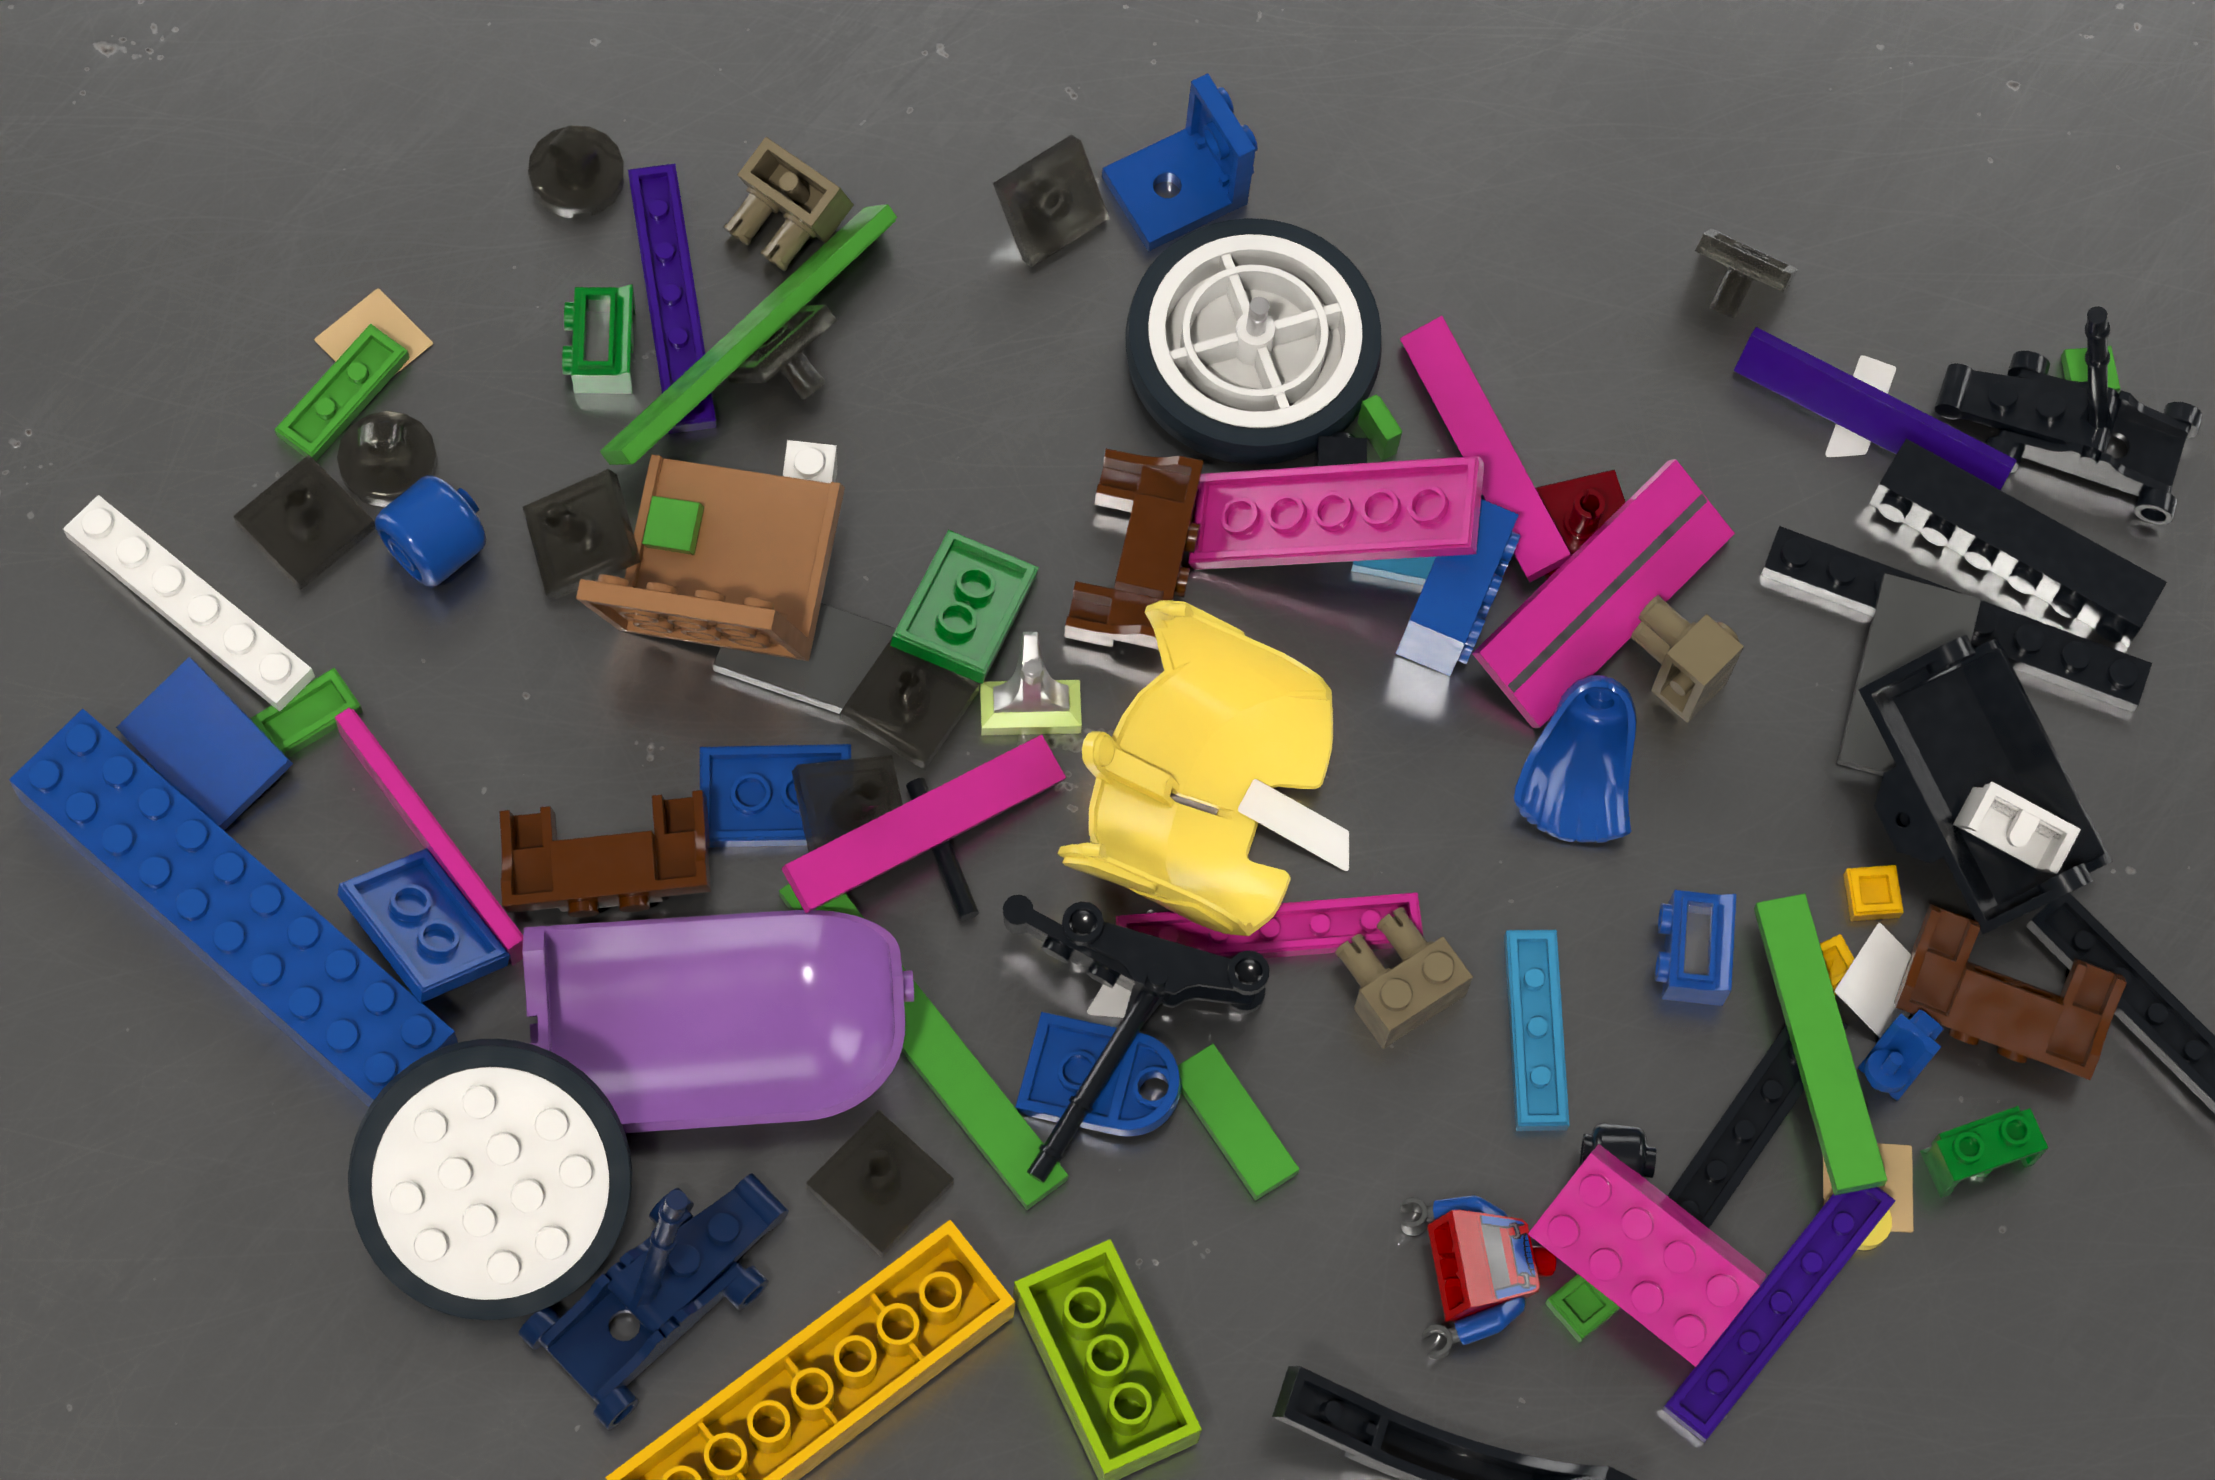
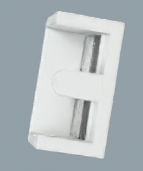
M1992 781L1989 784H1985L1983 788H1972L1953 824L2041 872L2058 874L2081 830Z

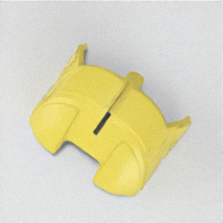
M1160 600L1146 606L1144 613L1154 629L1164 671L1137 694L1123 713L1112 737L1101 731H1092L1085 737L1082 746V759L1088 770L1096 777L1089 805L1090 843L1061 846L1058 855L1064 858L1062 863L1065 866L1126 887L1196 924L1223 934L1250 936L1274 917L1286 894L1291 877L1285 870L1254 863L1249 860L1248 854L1259 823L1240 813L1238 807L1254 779L1263 782L1273 789L1276 787L1295 789H1317L1321 787L1328 769L1333 744L1332 690L1323 678L1313 670L1285 653L1245 636L1242 630L1184 601ZM1173 793L1182 798L1218 809L1217 814H1210L1177 803L1170 795Z

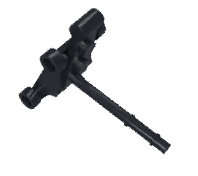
M2092 307L2087 313V323L2085 325L2087 352L2085 354V362L2088 365V381H2070L2048 375L2050 368L2049 360L2043 355L2032 351H2018L2013 354L2008 369V376L1976 371L1964 364L1954 363L1948 365L1934 408L1935 412L1947 419L1955 420L1962 418L1999 429L1997 436L1988 438L1985 444L2017 460L2010 473L2016 472L2019 469L2023 457L2138 496L2134 513L2145 522L2155 525H2165L2172 522L2178 502L2176 497L2171 494L2185 441L2187 438H2193L2198 435L2203 414L2197 407L2184 402L2168 403L2164 408V412L2161 413L2143 405L2131 393L2123 390L2118 393L2113 388L2108 387V364L2110 362L2108 336L2110 334L2108 313L2103 307ZM2111 436L2117 437L2125 443L2127 454L2124 457L2114 458L2106 453Z
M1013 895L1009 897L1003 905L1004 924L1011 933L1018 935L1027 932L1043 941L1044 943L1041 948L1052 957L1068 963L1070 960L1076 965L1087 966L1088 970L1086 973L1107 987L1113 988L1115 983L1131 991L1125 1016L1076 1094L1070 1097L1068 1107L1044 1145L1041 1144L1038 1149L1040 1151L1027 1170V1173L1044 1183L1056 1163L1061 1162L1063 1159L1061 1155L1086 1115L1091 1114L1093 1111V1104L1138 1032L1161 1003H1163V1006L1174 1008L1186 1001L1203 1000L1228 1004L1237 1013L1248 1014L1255 1012L1264 1001L1265 986L1269 979L1270 969L1266 959L1255 951H1243L1229 959L1104 921L1102 912L1090 902L1080 901L1068 907L1063 915L1061 925L1034 910L1031 900L1026 896Z

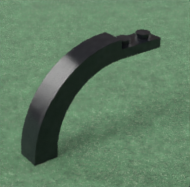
M1288 1366L1272 1415L1273 1418L1346 1451L1345 1457L1400 1480H1637L1610 1466L1573 1464L1534 1457L1494 1447L1441 1430L1383 1406L1301 1366Z

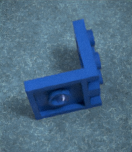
M1208 73L1191 81L1185 129L1102 168L1103 180L1148 252L1248 203L1251 177L1254 174L1255 151L1258 150L1257 141L1251 129L1246 124L1241 126L1233 114V104L1227 91L1223 87L1217 88ZM1162 182H1170L1175 184L1180 192L1175 197L1163 198L1154 191V187Z

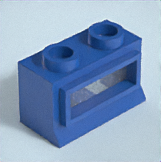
M1674 890L1668 904L1661 903L1658 916V933L1666 934L1665 952L1658 951L1655 981L1663 982V1000L1723 1006L1732 989L1737 894L1717 895Z

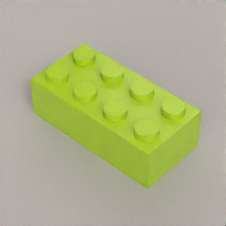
M1111 1239L1014 1281L1013 1299L1098 1480H1119L1198 1443L1202 1431L1201 1426Z

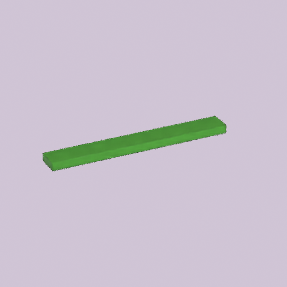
M884 204L864 207L599 451L609 465H633L896 221L897 216L890 206Z
M790 884L779 890V897L790 910H804ZM846 894L814 909L846 913L864 918ZM913 980L914 1002H904L905 1037L901 1052L1024 1208L1029 1210L1068 1181L1069 1175L1059 1162L1056 1163L1044 1183L1027 1173V1170L1040 1151L1038 1149L1043 1142Z

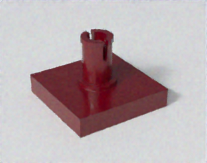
M1615 469L1535 488L1571 556L1625 503ZM1557 569L1545 574V579L1547 580Z

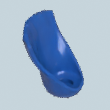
M1591 675L1572 684L1561 696L1551 719L1531 749L1520 773L1514 794V802L1519 808L1520 814L1526 817L1529 823L1536 824L1539 830L1542 832L1547 831L1549 835L1558 837L1559 840L1568 842L1576 840L1578 842L1596 841L1597 843L1622 838L1631 833L1628 792L1637 719L1632 696L1628 689L1620 682L1604 675Z

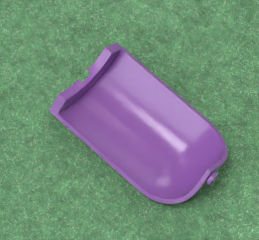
M804 910L524 927L522 953L527 1017H537L538 1021L536 1024H530V1044L561 1056L583 1071L608 1098L620 1119L625 1133L798 1122L831 1117L857 1106L877 1091L893 1071L903 1048L905 1037L904 1002H914L913 971H902L900 948L893 935L880 925L858 916L824 910H812L808 913H805Z

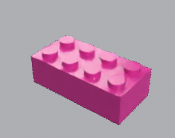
M1600 1144L1589 1154L1528 1233L1529 1236L1695 1367L1761 1286L1767 1275Z

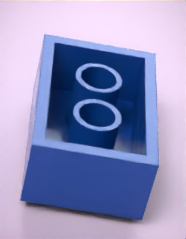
M1481 499L1476 554L1437 556L1395 654L1447 676H1451L1457 661L1467 664L1482 631L1489 609L1499 590L1503 575L1521 535L1512 531L1519 514Z

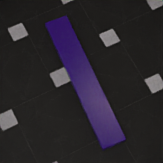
M676 164L628 170L662 393L705 355ZM712 392L678 422L668 434L717 428Z
M1755 327L1734 369L1738 374L1895 454L1898 453L1904 441L1908 439L1999 490L2002 489L2017 461L1758 327Z
M1879 1187L1835 1196L1833 1194L1662 1410L1705 1443L1896 1200Z

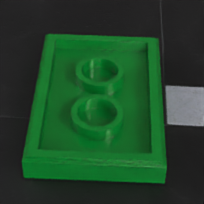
M948 529L892 636L890 646L983 684L1037 577L1039 567Z

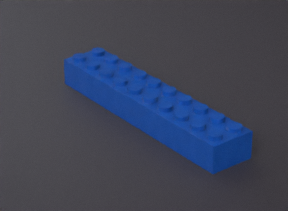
M83 708L9 779L19 800L368 1107H370L381 1090L410 1064L428 1053L458 1043L455 1031L423 1003H419L413 994Z

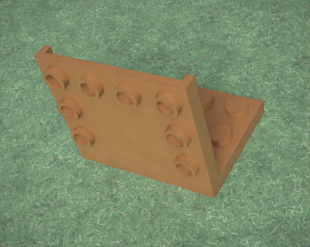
M651 454L625 578L601 574L598 576L597 582L580 579L576 599L619 631L809 661L845 487L837 482L823 483L666 459L660 455ZM652 496L697 502L704 506L694 555L651 549L642 544Z

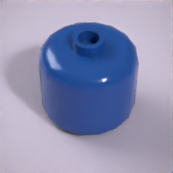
M426 475L419 479L382 509L375 518L377 533L393 557L414 579L428 587H436L481 551L486 544L484 527L476 515L479 508L475 501L462 488L455 490L445 480L433 475Z

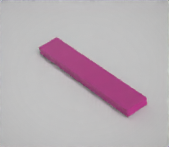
M1443 316L1401 337L1400 340L1462 457L1480 456L1484 462L1482 494L1485 500L1519 514L1512 530L1521 535L1514 555L1529 583L1559 568L1571 557V554Z
M349 707L336 715L335 720L340 736L422 846L430 851L508 951L511 965L513 966L523 959L522 933L355 710H351Z
M1041 734L785 864L781 870L805 913H808L1064 781L1066 776Z
M1418 893L1281 903L1274 917L1250 936L1223 934L1196 924L1174 912L1115 916V925L1229 959L1243 951H1255L1264 958L1335 953L1338 947L1347 940L1350 944L1353 943L1351 939L1357 934L1364 936L1366 943L1372 950L1391 949L1393 946L1382 931H1379L1377 924L1388 914L1394 917L1393 911L1400 907L1406 910V914L1423 936Z

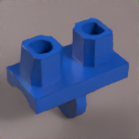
M1919 1009L1910 1020L1901 1013L1862 1061L1858 1069L1865 1074L1875 1090L1889 1093L1891 1097L1898 1101L1940 1050L1941 1046L1935 1040L1944 1029L1923 1010Z

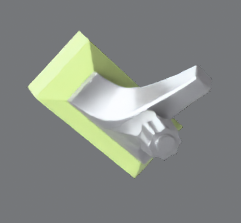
M1038 632L1022 633L1017 666L1008 681H990L980 684L981 736L1081 733L1080 680H1054L1051 678L1042 657Z

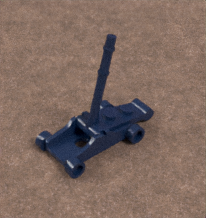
M753 1173L743 1178L733 1190L695 1217L690 1213L694 1203L680 1188L672 1190L654 1206L649 1214V1218L657 1226L648 1239L626 1252L619 1259V1262L596 1279L583 1297L562 1317L549 1306L535 1312L520 1328L518 1335L533 1350L543 1346L596 1402L597 1407L593 1415L608 1430L620 1424L639 1403V1399L626 1386L719 1301L726 1297L740 1311L750 1305L767 1287L769 1281L755 1266L745 1270L736 1261L763 1235L777 1227L787 1216L789 1210ZM620 1313L633 1314L640 1322L639 1332L631 1340H617L612 1337L609 1331L610 1322Z

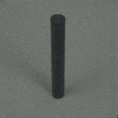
M917 778L906 784L911 800L929 792L924 778ZM948 840L933 848L932 852L961 921H966L976 917L979 911L951 842Z

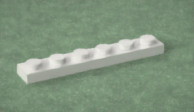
M101 496L95 497L63 528L69 540L279 712L315 678L310 666Z

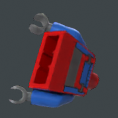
M1471 1195L1439 1199L1434 1201L1433 1206H1426L1422 1200L1411 1197L1405 1199L1400 1205L1402 1213L1414 1211L1422 1215L1415 1222L1407 1221L1401 1223V1230L1405 1234L1417 1236L1425 1232L1428 1227L1445 1321H1455V1327L1447 1329L1442 1325L1436 1324L1427 1327L1423 1332L1422 1339L1438 1333L1442 1334L1447 1340L1446 1346L1443 1349L1428 1354L1432 1359L1446 1357L1451 1352L1454 1343L1461 1341L1463 1345H1467L1500 1333L1524 1311L1525 1299L1539 1292V1277H1550L1555 1272L1556 1256L1543 1246H1532L1531 1237L1528 1235V1224L1523 1219L1508 1217L1505 1211L1479 1196Z

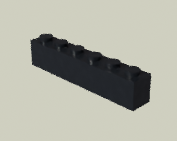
M1908 439L1904 441L1869 503L1878 508L1880 513L1887 519L1894 522H1903L1920 531L1929 542L1938 546H1947L1963 555L1972 566L1994 572L2008 580L2009 584L2017 591L2033 594L2050 603L2059 614L2068 618H2077L2095 628L2102 638L2111 642H2120L2129 647L2142 628L2167 583L2165 580Z

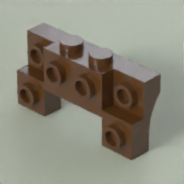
M1106 448L1102 474L1096 490L1095 505L1131 512L1114 589L1075 581L1070 612L1065 623V638L1113 647L1114 640L1159 649L1154 629L1144 612L1146 606L1160 600L1174 601L1175 596L1183 598L1185 596L1190 568L1181 566L1184 552L1194 553L1200 524L1191 523L1202 473V460L1183 456H1142Z
M703 790L692 791V797L665 800L662 794L652 795L654 834L651 830L557 840L556 815L551 806L540 807V813L515 816L510 810L499 811L502 848V907L507 913L559 908L562 912L568 911L570 917L581 918L598 915L599 908L619 906V910L622 912H640L650 909V903L663 902V897L711 892L707 797Z
M1930 904L1912 948V958L1894 1000L1895 1007L1914 1015L1919 1009L1923 1010L1940 1025L1949 1027L1950 1031L1948 1034L1955 1039L1971 1045H1978L1980 1039L1999 1046L1997 1053L2010 1060L2026 1063L2029 1057L2091 1080L2099 1061L2109 1026L2127 984L2124 976L2075 958L2061 994L2057 995L1968 962L1967 960L1981 928L1979 923Z

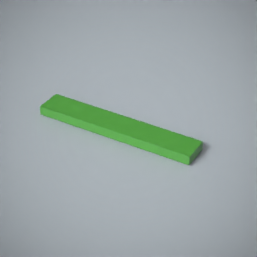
M1806 894L1757 902L1754 907L1755 916L1834 1196L1885 1186L1888 1181Z

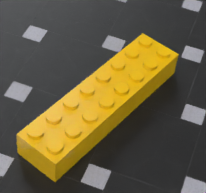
M949 1220L606 1476L605 1479L799 1480L1013 1318L1015 1300L954 1223Z

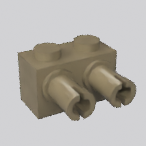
M765 137L737 174L748 187L746 191L749 195L723 228L735 238H740L739 240L749 246L752 238L772 212L778 213L780 211L784 214L783 217L786 220L760 254L772 264H777L776 266L785 272L790 262L809 237L812 239L817 237L826 243L854 204L839 186L768 137Z
M1657 595L1640 613L1638 619L1641 623L1633 631L1631 639L1662 664L1651 691L1688 723L1727 684L1744 646L1739 642L1736 633L1725 623L1715 622L1706 614L1698 622L1695 621L1690 624Z
M1403 907L1393 911L1394 917L1388 914L1377 924L1379 931H1382L1402 959V962L1393 969H1385L1366 943L1362 934L1352 937L1353 943L1351 944L1347 940L1335 951L1337 957L1343 961L1361 986L1354 1010L1382 1049H1385L1465 997L1473 979L1471 973L1444 936L1435 942H1427L1408 917Z

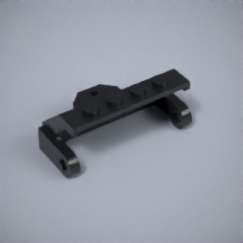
M1964 635L1858 689L1897 765L1895 768L1884 773L1874 805L1896 851L1927 863H1933L1941 858L1945 859L1976 922L1981 927L1982 934L1995 930L2093 882L2089 873L2113 862L1998 638L1973 648L1968 636ZM1992 781L2081 829L2058 874L2041 872L1953 825L1973 787L1983 788L1985 784H1989Z

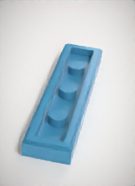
M1506 930L1504 944L1516 1131H1567L1570 1125L1557 930Z

